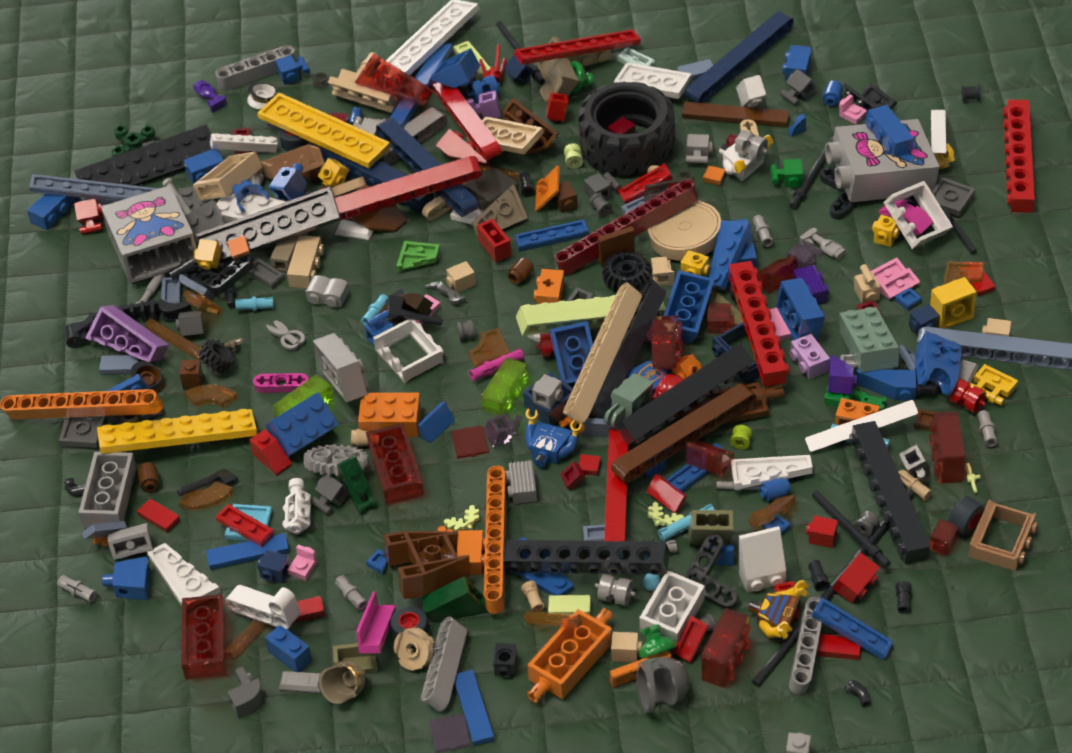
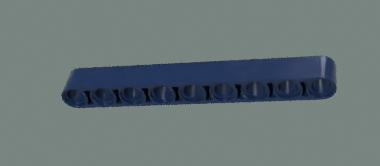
M776 12L690 84L686 89L685 97L695 103H705L787 34L793 27L794 19L781 12Z
M389 118L376 125V131L381 139L390 142V147L416 173L441 165L394 118ZM462 184L436 191L461 217L479 208L476 198Z

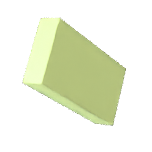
M549 595V616H572L577 609L590 615V595Z

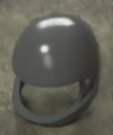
M650 658L637 665L638 694L645 713H653L656 703L666 702L668 705H674L681 701L688 693L690 688L688 672L674 658Z

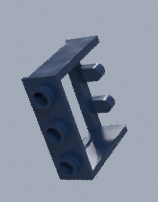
M744 323L717 337H712V351L716 356H721L730 350L729 344L747 334ZM756 362L748 365L750 369L740 375L737 372L736 376L746 384L759 378L760 374Z

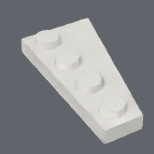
M810 455L731 459L734 490L761 485L762 482L777 478L788 479L811 474Z
M164 543L147 552L149 559L184 610L220 592L218 585L211 583L208 577L195 570L192 564L185 562L182 556Z

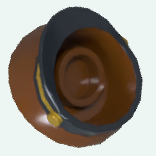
M139 361L131 367V376L134 377L139 374L156 393L163 388L164 377L160 369L152 363Z

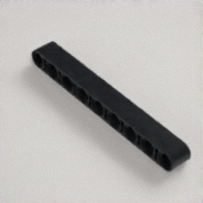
M653 279L648 280L640 292L642 298L591 409L589 418L604 419L606 412L611 408V394L614 389L623 383L667 294V290Z

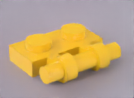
M985 364L974 376V382L978 384L971 383L972 388L977 386L985 390V387L993 390L992 392L985 390L987 392L986 399H988V402L996 403L1000 406L1003 405L1005 399L999 396L1003 395L1008 398L1018 386V380Z

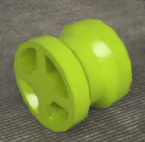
M745 425L735 426L730 440L731 445L736 449H747L750 445L752 430Z

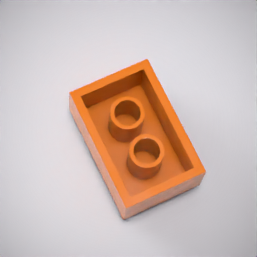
M367 393V395L361 397L358 418L359 429L379 433V437H418V424L420 423L421 416L420 394Z

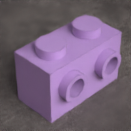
M812 334L791 341L790 357L793 361L797 362L800 371L803 374L805 373L809 379L829 372L830 358Z

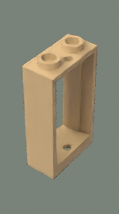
M256 152L232 155L203 176L193 186L200 201L226 197L233 191V185H239L243 180L249 179L262 168Z

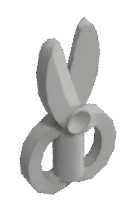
M277 320L274 321V325L277 328L266 325L270 333L282 337L281 345L286 350H296L305 343V336L301 331H288L287 327ZM293 335H297V336H299L301 339L298 340V339H297L296 337H294Z

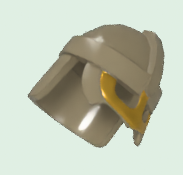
M351 661L337 663L324 669L320 674V690L328 701L340 704L356 697L362 692L365 685L366 671Z

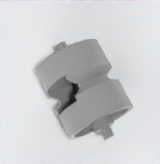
M743 130L735 139V152L745 156L748 155V157L760 161L765 153L768 152V140L758 135L755 136L748 131Z
M604 573L600 583L595 584V587L598 588V600L610 602L614 599L616 604L627 606L631 596H635V592H632L633 580L619 578L616 580L615 576Z

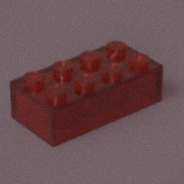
M404 423L365 432L368 450L385 504L389 505L424 496L422 478Z
M223 594L182 598L181 665L185 680L227 675L226 606Z

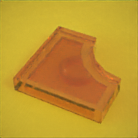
M947 262L943 285L963 277L970 284L983 281L985 263Z
M185 290L183 294L186 297L185 301L198 309L220 314L222 307L197 292Z
M498 328L480 333V343L474 349L468 351L474 368L483 365V362H490L509 354V350Z

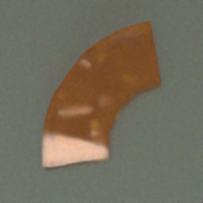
M213 384L197 386L184 392L185 397L195 407L212 403L223 408L238 398L237 393L232 389Z
M216 481L208 488L185 494L180 500L179 506L190 510H201L203 507L213 504L216 506L231 496L234 492L233 487Z
M795 495L777 498L768 506L752 512L749 518L750 526L755 527L773 520L774 515L779 512H787L796 502Z

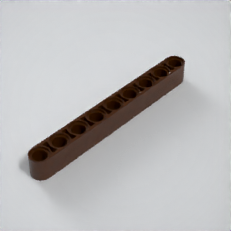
M739 383L617 458L611 465V471L625 483L631 482L751 407L755 403L757 396L744 384Z

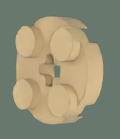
M410 628L400 632L394 642L395 654L398 653L400 665L408 670L427 667L432 659L434 640L419 628ZM411 645H415V647H416V652H415V653H413V649L411 648Z

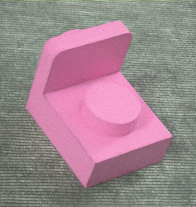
M852 95L841 100L839 104L840 117L857 125L867 116V110L853 103Z
M298 545L296 547L297 556L288 568V575L306 581L318 563L316 552L310 547Z

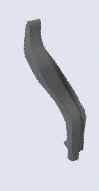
M441 281L425 285L426 288H437L440 293L447 295L453 305L466 301L465 296H460L459 292L446 287Z

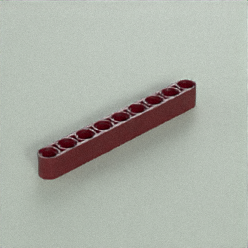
M689 179L681 181L559 251L555 255L558 269L564 270V275H569L599 258L598 237L630 226L633 227L635 236L691 205L698 199L694 181Z

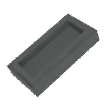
M259 258L254 261V267L247 273L271 289L275 288L285 279L283 273Z

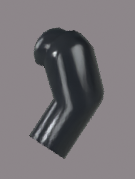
M68 478L64 481V488L67 492L74 496L84 494L86 484L79 486L74 483L73 478Z
M850 680L849 683L845 684V691L849 694L855 692L859 697L862 707L871 705V699L866 687L856 680Z

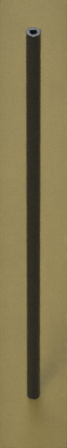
M912 490L906 491L909 499L914 496V492ZM883 520L868 538L873 545L888 528V523L885 524ZM863 546L822 594V598L828 601L836 592L832 587L860 552L866 555L868 551ZM801 621L752 680L753 685L758 687L797 640Z

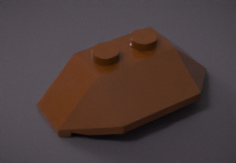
M514 98L502 111L506 121L541 127L544 134L526 152L530 156L548 149L559 136L557 131Z
M365 184L359 188L354 189L352 192L369 188V186ZM396 204L349 218L368 230L390 231L394 233L407 223V219Z

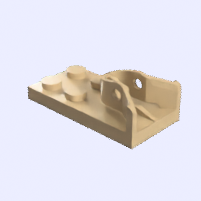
M485 117L482 120L498 141L502 152L505 150L525 154L544 134L541 127Z

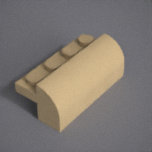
M341 69L338 78L330 76L328 81L333 86V95L390 113L394 112L407 92L400 86L345 69Z

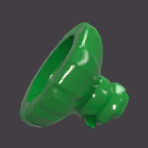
M573 61L570 64L579 81L570 94H575L582 87L587 88L588 85L594 82L592 73L586 74L582 64Z
M659 624L651 626V629L646 627L642 629V635L645 636L647 641L640 648L639 656L642 659L671 650L677 647L678 644L673 638L662 636Z

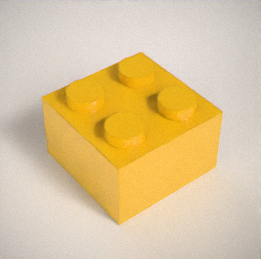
M965 277L931 289L930 306L940 315L939 328L946 329L974 318L976 291Z

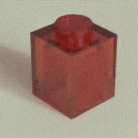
M940 519L930 536V549L949 556L958 539V526Z

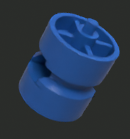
M492 75L482 78V81L470 82L468 84L470 93L467 95L474 99L475 104H479V94L496 91L499 97L498 86H500V83H497Z

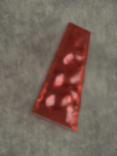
M374 53L354 82L358 85L390 94L396 99L425 106L433 94V91L425 84Z

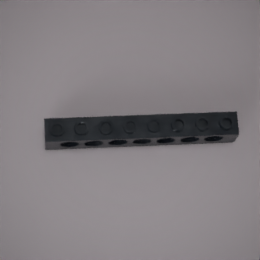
M507 540L503 561L508 571L513 573L551 572L557 574L560 572H570L578 574L584 572L592 574L630 573L638 575L640 573H650L652 575L667 574L670 550L666 542Z

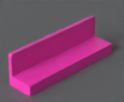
M377 592L372 593L356 631L359 653L381 652L391 627V618L396 612L395 605H378Z

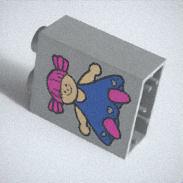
M918 119L901 121L914 137L912 152L892 157L885 150L884 146L876 139L866 124L835 127L833 142H828L825 145V157L828 164H835L836 185L838 188H845L850 202L888 199L893 193L925 181L932 192L936 185L939 165Z
M170 185L101 206L108 235L129 283L165 273L180 265L188 257L193 263H197L194 259V252L197 248L193 232Z

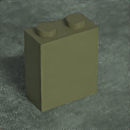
M692 510L688 525L689 545H703L705 539L711 534H718L724 539L725 545H729L734 530L733 510ZM712 541L711 545H719V543Z

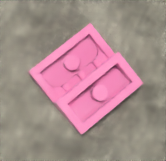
M898 258L872 270L880 285V293L889 300L906 289L920 284L919 279L910 268L906 269Z

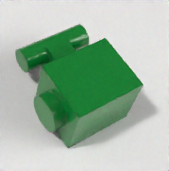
M801 159L783 160V169H778L776 164L770 166L773 184H778L779 179H784L785 188L800 187L802 185L803 170Z

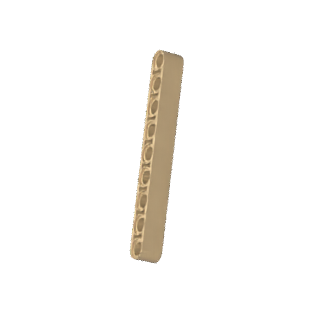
M624 283L617 291L563 410V413L572 420H576L578 425L585 422L642 298V294L629 283Z

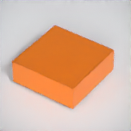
M708 166L703 176V182L720 186L726 175L725 169Z
M245 235L227 241L233 259L250 254Z

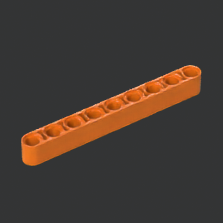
M150 389L9 395L0 402L1 409L9 418L14 420L157 414L164 406L163 401L156 392Z
M492 466L487 472L484 598L487 611L491 614H498L505 608L506 565L503 560L506 550L507 481L505 470L501 466Z

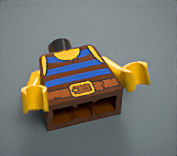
M801 580L796 583L795 587L785 591L767 593L762 603L751 600L748 611L757 614V625L768 638L780 637L786 640L790 635L796 621V617L793 615L796 609H798V614L801 609L799 596L806 597L808 595L805 589L809 588V585L805 581Z

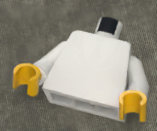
M766 135L763 138L768 140L767 149H769L770 144H773L774 141L770 135ZM735 143L731 147L723 144L719 149V153L723 155V167L728 175H735L741 181H744L764 163V157L757 161L748 157V155L745 156L735 152Z

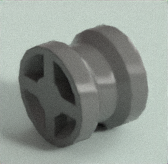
M468 320L466 323L457 322L459 340H464L467 337L475 338L472 320Z
M864 511L861 514V519H857L854 526L864 536L869 537L873 533V529L879 526L880 520L874 513Z

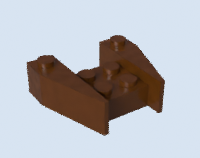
M401 531L383 535L384 555L389 566L412 562L413 564L398 567L399 589L404 599L424 596L464 576L466 578L470 577L469 555L457 556V531Z

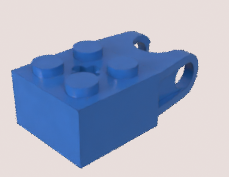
M926 331L916 346L914 371L917 372L918 384L925 386L927 381H933L941 387L944 395L949 396L956 385L960 372L961 345Z

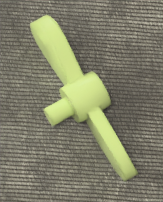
M966 463L967 481L972 484L974 493H978L975 481L980 479V475L972 474L970 463Z

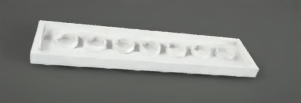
M451 0L371 74V78L396 86L402 84L429 56L479 10L478 4Z

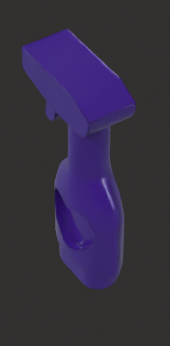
M200 80L194 84L195 92L202 97L213 100H207L212 113L227 104L226 96L216 95L215 88L210 83Z

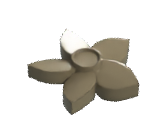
M243 338L228 341V343H224V346H231L234 352L236 351L235 346L240 345L244 340Z

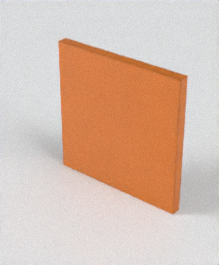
M558 165L544 179L541 178L537 182L536 212L559 192Z

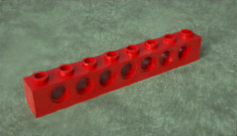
M1007 100V107H1003V118H1006L1004 119V130H1007L1004 132V142H1008L1005 143V154H1008L1005 158V167H1009L1006 168V179H1009L1006 191L1010 192V194H1007V205L1011 206V212L1033 213L1035 199L1029 100Z
M751 261L729 264V279L763 387L786 383V375H789V366L787 363H784L785 355L783 349L779 348V336H775V323L770 320L771 311L770 308H766L767 300L765 294L762 295L761 293L763 289L761 281L757 280V268H753Z

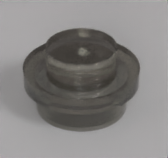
M317 73L314 75L313 85L317 88H324L329 85V77L325 73Z

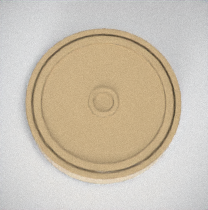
M695 201L648 229L651 246L656 253L662 257L667 256V259L682 261L688 250L706 255L715 249L721 226V217L718 211L711 205Z

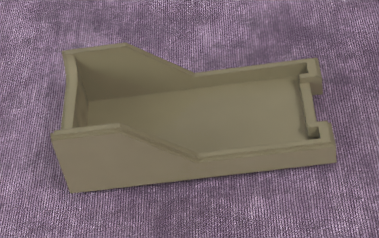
M553 36L549 44L560 42L558 37ZM568 57L537 62L546 82L540 89L544 101L548 102L550 92L565 94L568 98L579 81Z

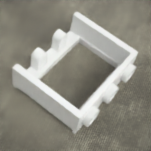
M925 181L893 193L884 202L912 249L937 237L944 236L953 227ZM912 195L920 207L934 221L931 225L935 231L918 239L912 232L915 229V224L913 222L907 224L903 217L906 213L905 208H898L895 202Z
M408 319L373 337L377 353L405 384L409 379L440 363L443 364V349L440 345H436L431 335L426 334L421 324L416 323L413 319ZM411 336L427 355L403 367L400 360L391 354L388 347Z

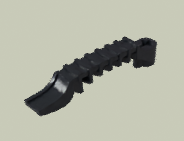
M151 299L148 302L140 301L137 304L130 303V305H120V307H117L135 321L136 317H141L143 322H147V315H151L150 318L153 323H157V314L160 313L163 321L172 323L176 322L179 313L193 312L191 301L168 303L163 299L157 301ZM89 312V315L83 321L65 326V340L68 347L78 348L83 343L88 342L86 336L98 312Z

